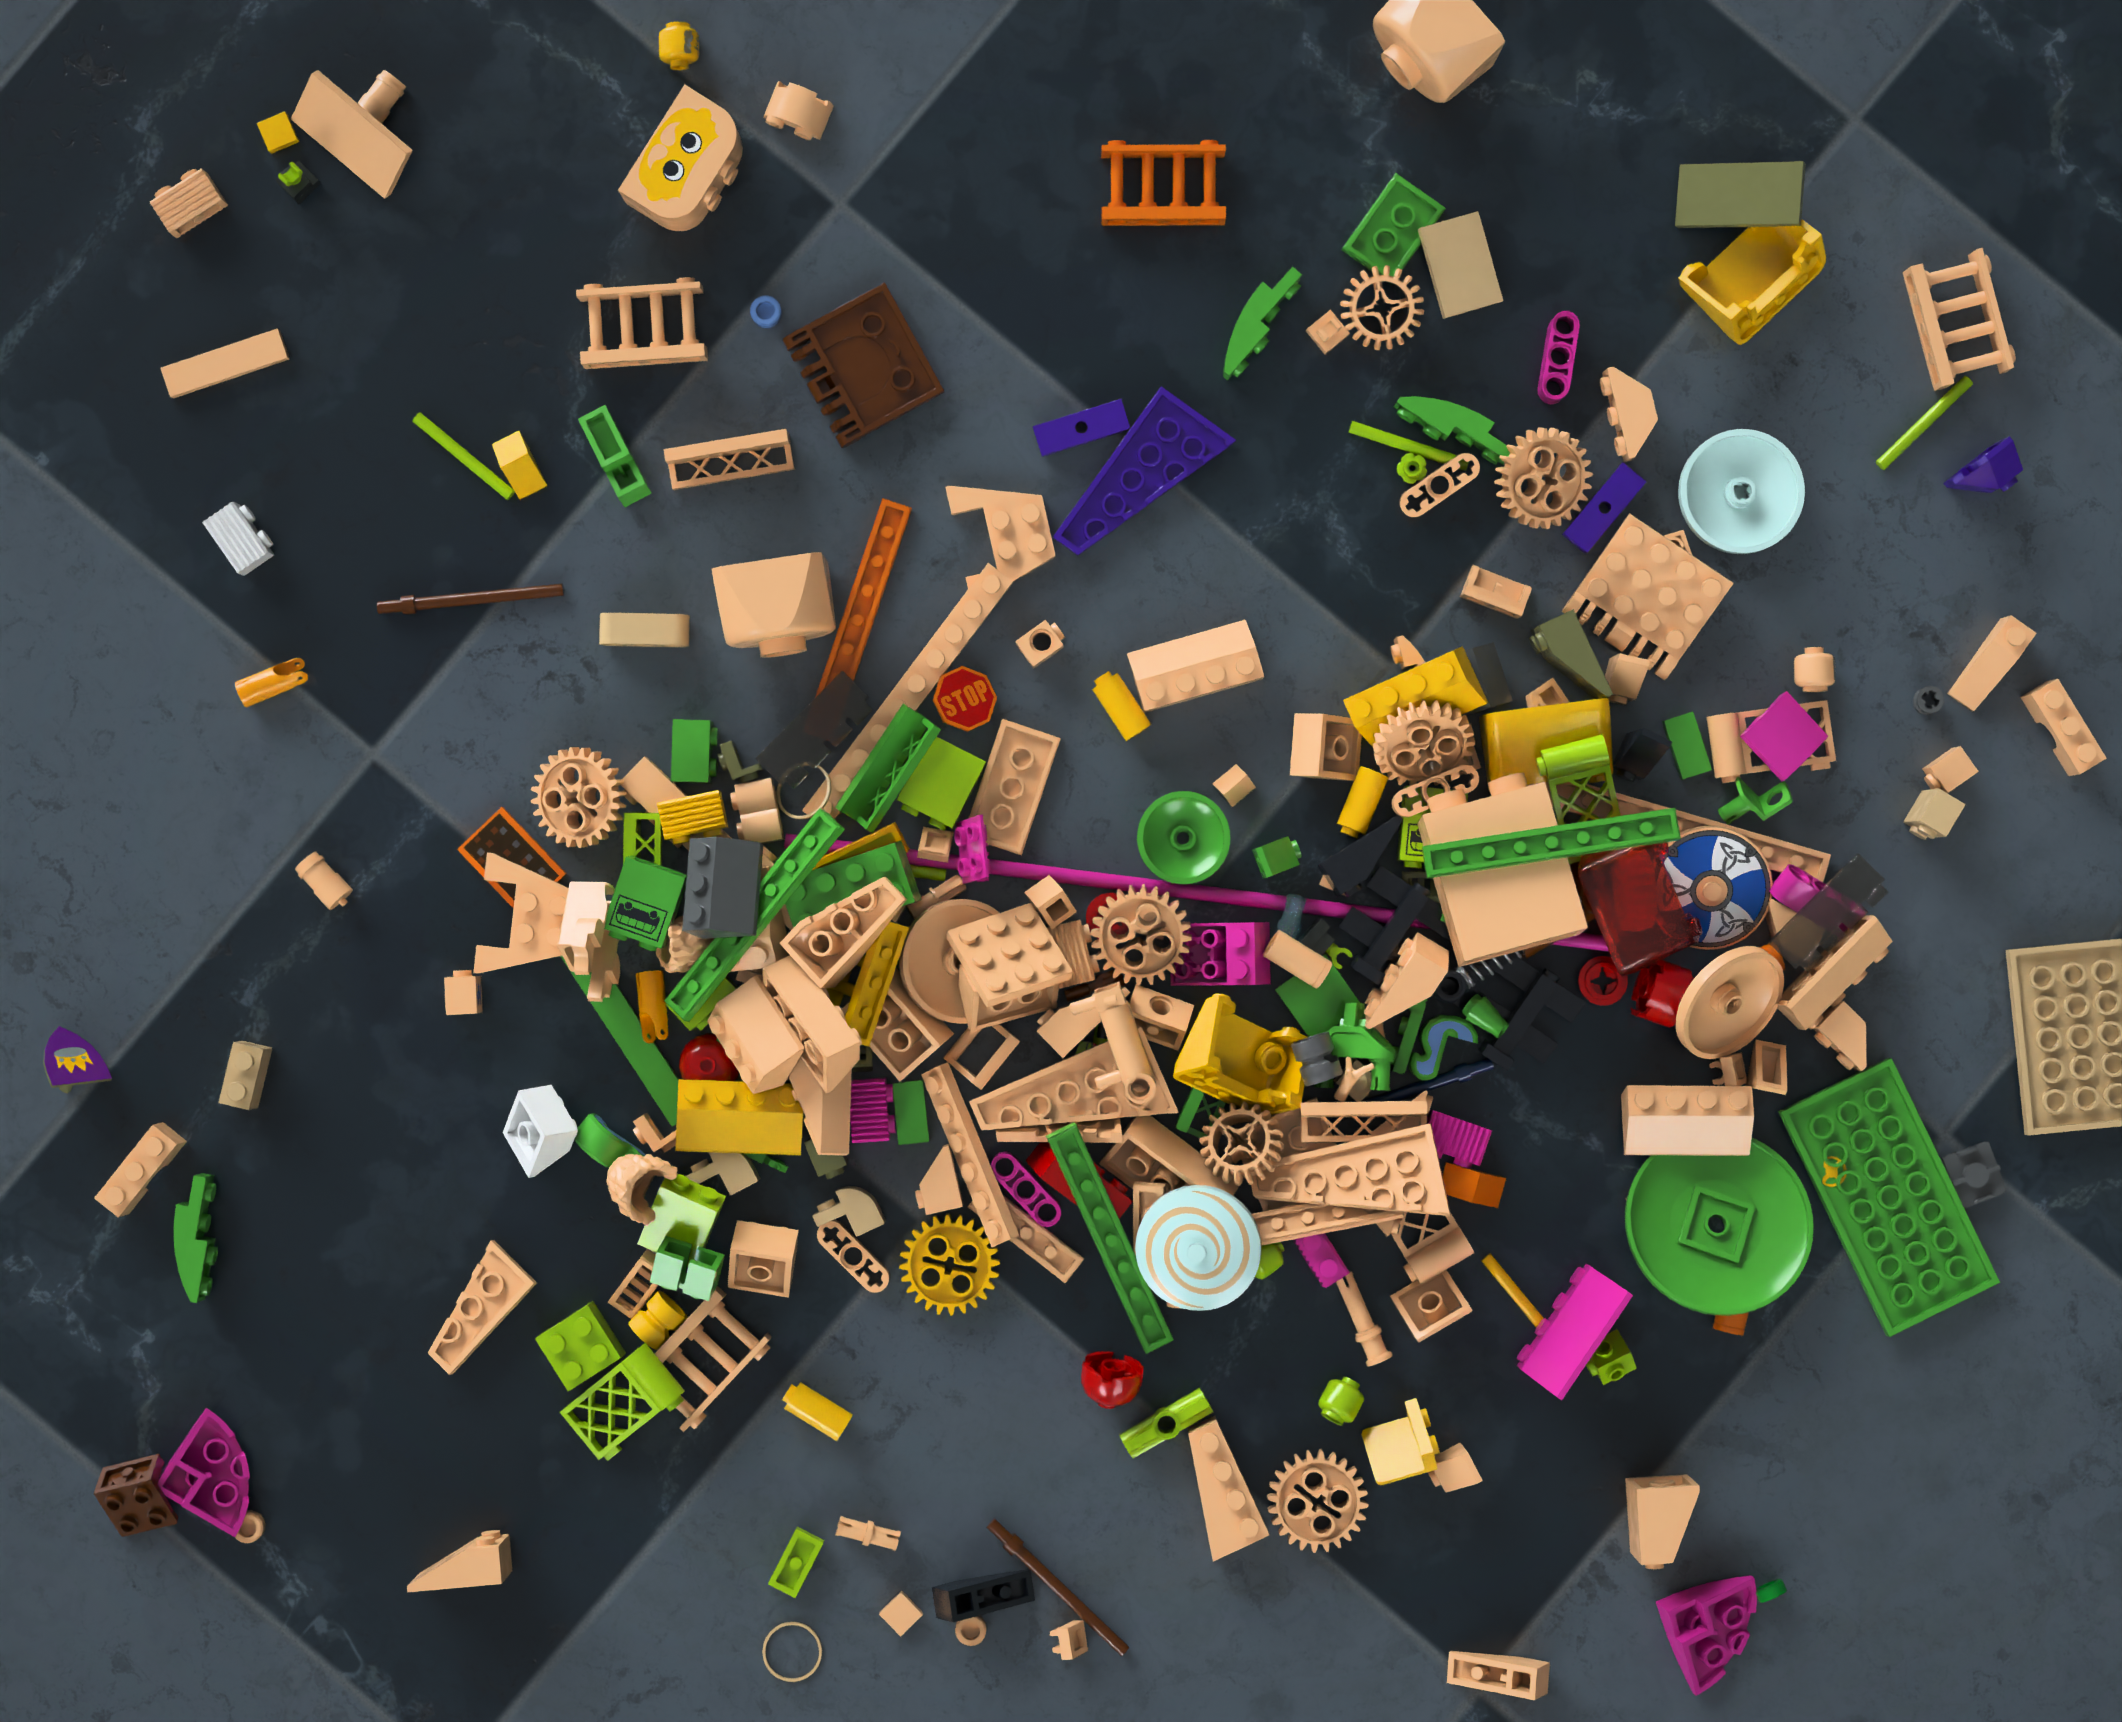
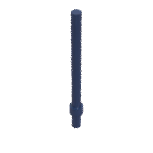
M1489 1058L1468 1065L1465 1062L1454 1066V1070L1439 1074L1433 1079L1421 1080L1361 1102L1401 1101L1419 1095L1425 1090L1431 1091L1457 1081L1460 1084L1470 1081L1472 1076L1494 1069V1065ZM1338 1118L1327 1119L1333 1124Z

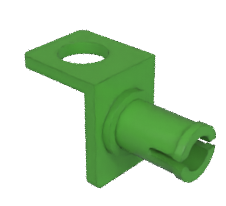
M1738 776L1735 783L1739 796L1724 806L1719 807L1718 812L1727 825L1732 824L1733 821L1750 810L1765 821L1791 804L1793 799L1788 784L1785 781L1780 782L1761 796H1758ZM1783 793L1781 800L1777 804L1770 805V800L1773 796Z

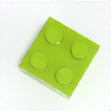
M594 1301L535 1338L567 1391L575 1388L626 1354Z

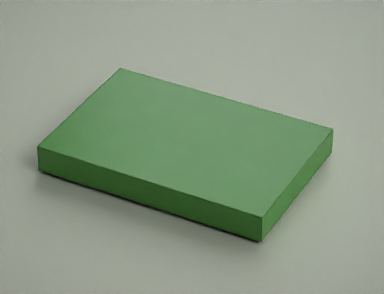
M1395 173L1343 246L1342 251L1370 271L1373 266H1377L1379 275H1383L1384 266L1388 265L1390 266L1389 276H1394L1398 268L1401 270L1405 268L1422 244L1418 229L1435 224L1446 208Z

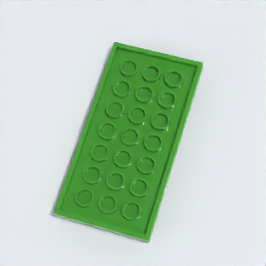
M1886 1058L1863 1071L1778 1111L1886 1336L1891 1337L2000 1283L1892 1058ZM1829 1156L1838 1157V1158L1841 1159L1842 1161L1839 1162V1163H1837V1162H1838L1837 1160H1835V1159H1827V1157H1829ZM1824 1162L1831 1167H1839L1837 1169V1178L1829 1177L1825 1182L1827 1184L1836 1183L1835 1187H1828L1822 1184V1179L1826 1175V1169L1823 1167ZM1844 1164L1846 1165V1168H1847V1170H1845V1171H1843V1166H1842V1165H1844ZM1847 1174L1844 1182L1840 1184L1841 1178Z

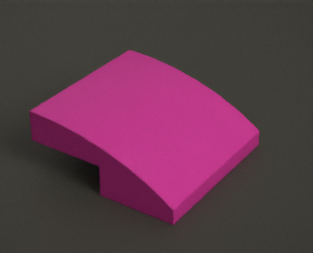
M1786 691L1779 695L1762 715L1758 716L1740 737L1782 782L1827 739L1828 735Z

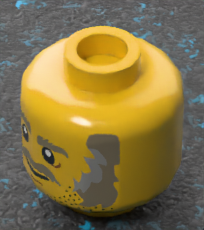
M687 22L667 23L666 28L659 32L660 60L670 64V69L672 70L689 69V64L696 62L699 58L698 32L691 28V25Z

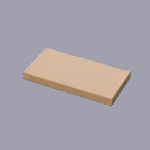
M319 70L311 74L291 120L384 199L392 194L413 150Z
M1002 719L969 816L971 818L983 814V822L986 825L987 831L986 843L988 845L1022 856L1061 738Z

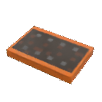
M504 807L495 812L457 849L483 877L485 874L487 852L495 853L555 882H559L567 875L561 866ZM487 881L514 909L516 884Z

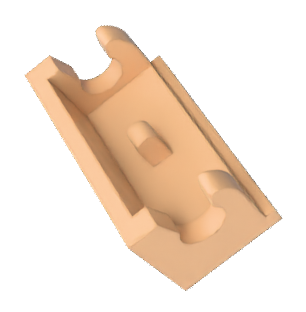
M1472 565L1460 597L1518 619L1523 615L1532 588L1531 586Z

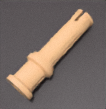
M1349 1271L1350 1273L1345 1276L1348 1286H1346L1343 1278L1336 1281V1284L1357 1329L1355 1339L1356 1342L1361 1343L1368 1359L1366 1365L1369 1367L1391 1358L1393 1354L1391 1351H1387L1380 1334L1382 1329L1378 1324L1374 1325L1354 1279L1353 1272Z

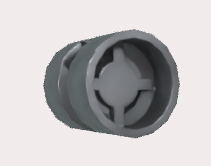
M1329 1031L1291 1044L1296 1061L1301 1062L1303 1065L1300 1068V1073L1305 1086L1318 1084L1343 1074L1338 1057L1331 1054L1334 1045Z

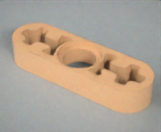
M1461 453L1405 491L1400 498L1401 510L1410 517L1423 515L1477 477L1480 471L1478 459L1469 453ZM1461 459H1464L1466 462L1472 460L1474 463L1471 466L1472 473L1470 475L1464 472L1459 474L1456 478L1460 480V483L1454 485L1452 477L1445 470L1451 467L1452 472H1455L1460 468L1459 461ZM1437 476H1443L1448 480L1449 487L1443 494H1436L1431 489V481ZM1425 485L1426 491L1435 500L1428 503V499L1425 498L1420 501L1419 505L1421 508L1418 511H1415L1413 508L1408 510L1406 508V505L1409 503L1407 497L1409 495H1413L1415 498L1423 494L1419 488Z
M1461 765L1404 788L1393 796L1392 808L1401 817H1411L1430 809L1427 801L1429 799L1427 795L1428 785L1432 782H1437L1442 785L1444 793L1450 791V786L1444 777L1449 776V782L1460 777L1459 771H1463L1465 775L1470 774L1472 780L1468 782V788H1465L1464 784H1459L1452 787V789H1464V793L1467 794L1477 787L1479 783L1478 772L1472 766ZM1420 787L1421 797L1427 805L1422 807V802L1418 801L1411 805L1412 811L1408 812L1406 808H1400L1398 803L1402 801L1401 795L1405 794L1407 798L1417 796L1419 794L1415 789Z
M832 1220L818 1228L817 1239L819 1243L866 1290L877 1293L886 1288L890 1279L888 1269L841 1222ZM825 1227L829 1229L838 1228L839 1231L836 1235L842 1242L845 1237L851 1240L842 1247L840 1253L834 1250L839 1246L835 1240L826 1241L824 1239L826 1235ZM850 1247H856L862 1252V1260L856 1265L849 1264L845 1260V1251ZM867 1259L873 1262L868 1265L872 1272L881 1271L883 1273L881 1276L883 1283L881 1285L878 1283L869 1284L870 1275L865 1270L862 1272V1275L856 1272V1270L865 1265Z

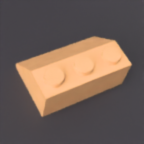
M960 964L958 986L970 1032L1044 1012L1049 1008H1057L1059 984L987 1008L964 967Z
M895 968L869 1047L893 1075L901 1081L952 1037L954 1033L944 1021L926 1014L912 1001L903 985L900 971ZM849 1003L841 1009L844 1014H846Z
M759 976L752 977L717 1002L707 1020L712 1033L720 1041L726 1055L732 1060L740 1073L741 1079L747 1084L752 1094L783 1086L805 1049Z

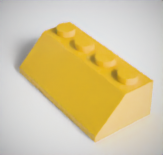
M1463 646L1343 700L1355 728L1372 747L1373 743H1376L1374 734L1381 733L1379 724H1389L1387 715L1399 716L1397 711L1399 707L1405 712L1408 711L1409 703L1411 702L1416 708L1420 707L1422 700L1426 701L1427 706H1431L1435 700H1438L1440 708L1448 702L1452 710L1459 708L1461 715L1488 703Z
M679 1079L675 1151L801 1155L803 1110L799 1100L795 1101L791 1091L794 1090L792 1084L784 1083L783 1086L752 1094L745 1082Z

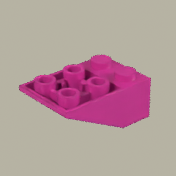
M1270 922L1191 923V928L1183 931L1192 935L1191 941L1183 942L1190 947L1189 953H1179L1184 958L1183 964L1173 963L1176 973L1170 972L1171 986L1271 984L1270 960L1263 956L1270 941Z

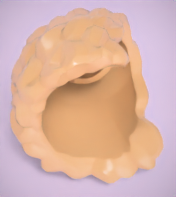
M683 916L677 917L674 924L669 925L667 945L662 949H656V956L661 966L668 973L687 972L714 939H702L682 931Z
M627 1154L623 1157H618L607 1171L606 1182L613 1202L618 1203L620 1213L630 1217L633 1221L648 1226L656 1217L654 1210L648 1207L649 1204L644 1199L654 1176H663L673 1180L677 1177L678 1168L671 1166L668 1161H664L659 1157H653L651 1154H646L645 1156Z

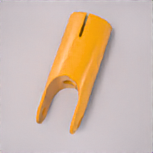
M294 658L235 682L237 693L246 708L305 683L308 680V675L303 671H299L304 668L305 662L301 658Z
M655 970L636 973L643 1040L648 1044L653 1043L656 1037L659 1040H665L668 1037V1015L666 1002L664 1001L666 994L663 971Z

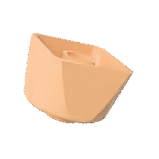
M1389 0L1373 19L1374 33L1384 50L1381 53V59L1390 74L1404 88L1408 90L1415 88L1426 98L1437 103L1448 102L1494 65L1505 44V39L1501 32L1473 0Z
M822 552L712 568L726 644L730 647H759L760 657L762 658L792 655L807 651L806 640L825 636L836 629L829 565Z

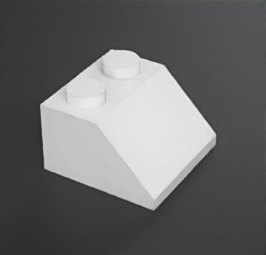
M552 1085L519 1090L503 1130L505 1138L528 1178L535 1177L568 1153L578 1132L574 1119H571L564 1107L562 1098L557 1095Z

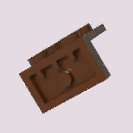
M160 1454L102 1468L94 1495L122 1537L177 1524L178 1516L158 1486L165 1463Z

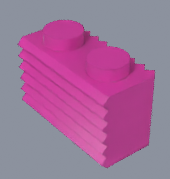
M886 1077L851 1079L850 1123L852 1143L889 1141L891 1139L890 1133H896L895 1115H889L888 1102H894L893 1084H887Z
M1430 1109L1427 1116V1124L1432 1126L1439 1159L1442 1158L1443 1154L1455 1157L1453 1163L1468 1169H1471L1472 1164L1480 1166L1492 1131Z
M1325 1233L1293 1239L1296 1247L1303 1255V1258L1322 1287L1327 1288L1350 1273Z

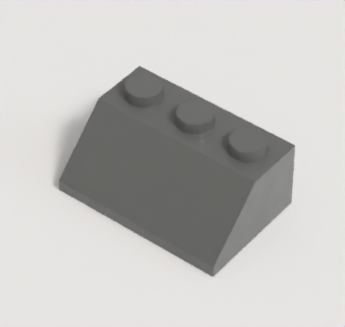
M723 837L690 839L682 931L702 939L756 936L763 843Z

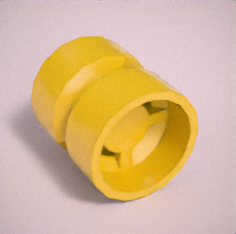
M660 1290L646 1303L647 1310H640L628 1322L633 1332L655 1350H658L670 1337L669 1330L676 1331L688 1318L684 1310Z

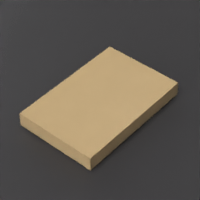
M1478 211L1418 229L1443 319L1503 302Z

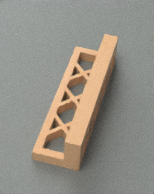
M787 429L663 449L665 462L669 467L673 490L795 470ZM784 447L787 463L773 465L765 457L772 448ZM765 450V451L762 453L761 456H760L759 454H757L756 452H754V451ZM749 452L758 460L752 469L743 471L734 463L742 453ZM734 455L731 461L725 458V456ZM720 458L728 465L720 475L713 476L704 470L710 459ZM704 460L700 466L694 463L695 461ZM762 462L768 466L758 468ZM689 463L697 469L690 480L678 482L675 465ZM731 467H733L735 470L738 471V472L728 473L729 470L731 469ZM701 472H702L703 474H705L706 476H708V477L698 478V476L700 475Z
M1427 1101L1301 1103L1302 1143L1352 1142L1378 1136L1367 1127L1375 1117H1384L1392 1125L1385 1134L1391 1133L1394 1129L1397 1131L1402 1130L1398 1125L1406 1117H1420V1126L1427 1124ZM1344 1117H1352L1361 1127L1353 1135H1344L1335 1126ZM1358 1117L1370 1118L1365 1123H1363ZM1390 1117L1401 1118L1395 1123ZM1307 1118H1321L1330 1127L1321 1136H1308ZM1327 1118L1338 1119L1332 1124ZM1332 1129L1338 1134L1333 1136H1327L1332 1131ZM1363 1129H1365L1370 1135L1359 1134Z

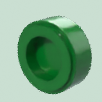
M1775 1579L1757 1587V1600L1759 1603H1763L1784 1594L1787 1588L1783 1580Z

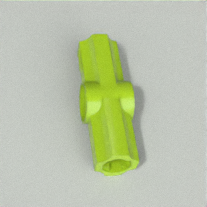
M1199 1387L1169 1406L1159 1408L1153 1415L1122 1432L1119 1436L1128 1453L1134 1459L1164 1440L1174 1438L1183 1429L1211 1414L1213 1409ZM1161 1417H1172L1175 1420L1174 1426L1170 1430L1160 1429L1158 1421Z

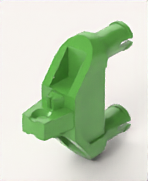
M1347 1002L1345 1003L1344 1019H1340V1025L1333 1026L1328 1030L1334 1045L1331 1054L1343 1058H1368L1369 1062H1372L1375 1066L1371 1070L1370 1090L1390 1091V1064L1394 1063L1396 1057L1395 1049L1374 1027L1371 1029L1365 1027L1364 1003ZM1334 1078L1314 1084V1087L1334 1088Z

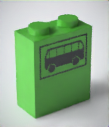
M632 855L627 856L607 912L604 929L610 931L608 935L622 941H626L627 937L639 941V947L650 951L664 948L669 939V925L674 924L686 889L687 874Z

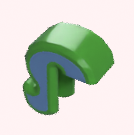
M1438 1014L1427 1019L1421 1027L1419 1034L1423 1053L1421 1055L1416 1052L1411 1053L1408 1062L1410 1072L1421 1080L1435 1078L1438 1074L1448 1036L1478 1044V1034L1472 1024L1454 1015Z
M595 1113L588 1114L577 1128L578 1132L574 1141L584 1152L604 1167L609 1168L618 1157H623L627 1154L646 1155L638 1147L610 1130L602 1118Z

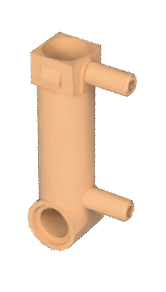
M1120 982L1096 989L1093 996L1070 1003L1069 1006L1073 1015L1097 1008L1118 1068L1116 1071L1096 1077L1097 1088L1101 1089L1123 1082L1125 1094L1129 1100L1137 1104L1149 1102L1156 1092L1155 1076L1151 1070L1130 1005L1125 999ZM1137 1079H1144L1149 1083V1087L1143 1092L1135 1091L1131 1085Z

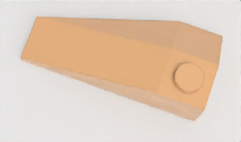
M882 877L852 893L851 896L840 902L833 903L823 911L801 920L780 942V945L820 989L834 988L857 965L907 899L887 877Z
M800 1057L788 1077L794 1089L791 1091L795 1101L799 1100L805 1114L804 1123L818 1155L847 1156L849 1154L852 1069L831 1092L826 1094Z

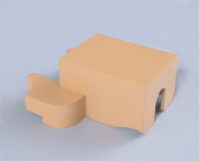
M570 882L558 941V948L570 971L574 972L575 975H590V972H592L587 999L594 1002H603V998H610L612 984H618L620 978V960L617 954L619 940L609 936L610 931L604 929L608 908L611 901L606 900V895H613L615 891L613 885L606 882Z

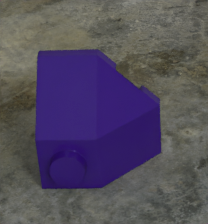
M2009 436L1991 445L1943 484L1951 489L1992 493L1998 489H2001L2002 492L2008 490L2018 482L2015 476L2023 471L2014 441Z

